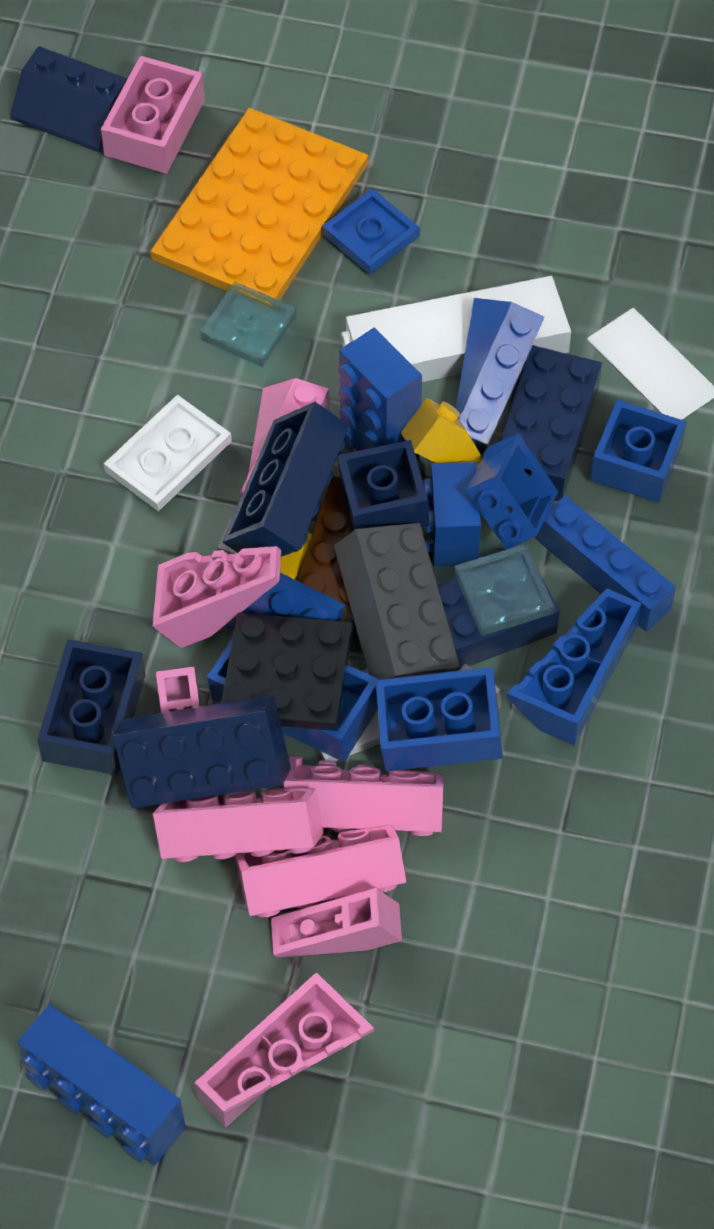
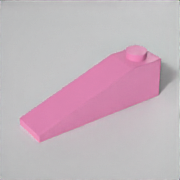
M277 546L246 548L236 554H227L225 551L219 550L214 551L212 555L201 556L198 552H192L159 564L152 627L180 648L211 637L235 618L237 613H241L279 582L281 550Z

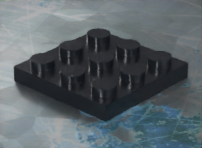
M237 613L221 703L274 695L281 726L337 731L353 633L352 622Z

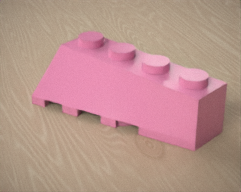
M297 378L263 388L249 473L240 492L241 497L273 421L315 401L330 411L329 388Z
M289 756L291 770L284 782V788H316L322 827H329L339 833L342 831L390 825L393 826L394 830L410 831L411 834L416 836H429L433 832H442L444 774L402 769L389 771V775H383L379 769L371 765L359 764L350 770H342L336 766V761L320 760L319 765L309 766L302 765L303 757Z
M270 788L262 792V795H256L254 790L226 795L164 803L153 813L161 859L175 858L177 862H188L205 855H213L214 859H226L233 857L236 853L250 852L252 856H265L273 853L274 850L288 849L293 854L310 851L323 835L316 788Z
M392 825L342 831L338 834V840H330L327 836H321L316 845L310 851L293 854L288 849L274 850L273 853L265 856H252L250 852L236 853L234 855L249 916L271 917L278 914L282 909L291 907L304 909L318 905L319 901L333 898L339 899L374 888L387 892L395 889L398 884L406 883L399 837Z
M316 972L195 1081L197 1099L226 1128L268 1089L372 1033L374 1027Z

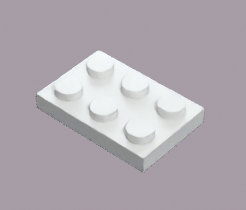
M177 395L104 463V470L155 510L160 511L232 442L231 433Z

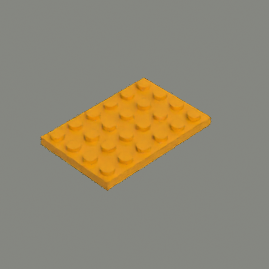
M248 108L150 251L151 260L274 310L320 240L322 226L336 215L368 166L369 155Z

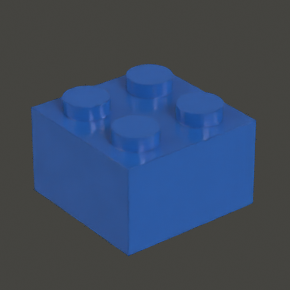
M617 399L593 456L590 481L660 503L683 445L687 421Z
M476 462L432 463L431 478H424L430 526H426L425 544L427 551L433 552L434 566L478 565L481 531L480 511L465 491L477 470Z

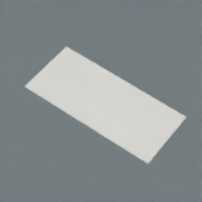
M634 308L586 338L662 414L682 420L714 398V386Z

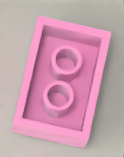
M140 55L101 128L104 156L167 174L205 101L203 73Z

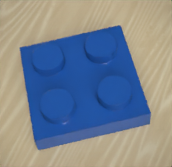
M372 188L322 226V235L367 273L371 274L420 237V227Z

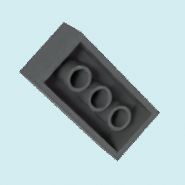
M420 523L355 529L334 545L369 675L383 680L452 672L460 667Z

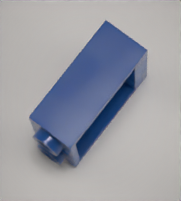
M519 433L488 447L465 490L506 550L538 535L558 493V490ZM529 469L532 474H527L524 470ZM507 506H511L513 511H510Z

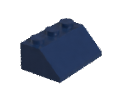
M38 46L22 69L10 119L100 152L103 148L101 128L122 91L127 78Z

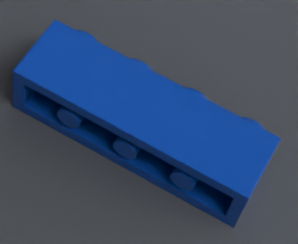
M565 495L550 508L538 533L537 541L600 594L607 588L642 603L638 621L640 628L647 632L672 609L676 586Z

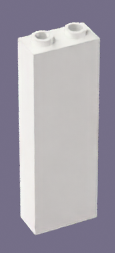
M548 276L347 316L346 331L341 332L343 347L375 327L422 374V382L461 374L474 298L514 302L545 316L534 340V346L568 353L571 329L553 277Z

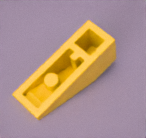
M426 398L401 431L406 441H412L415 453L435 463L476 462L478 468L483 459L468 431L458 419L460 413L447 402L443 401L441 404H438Z

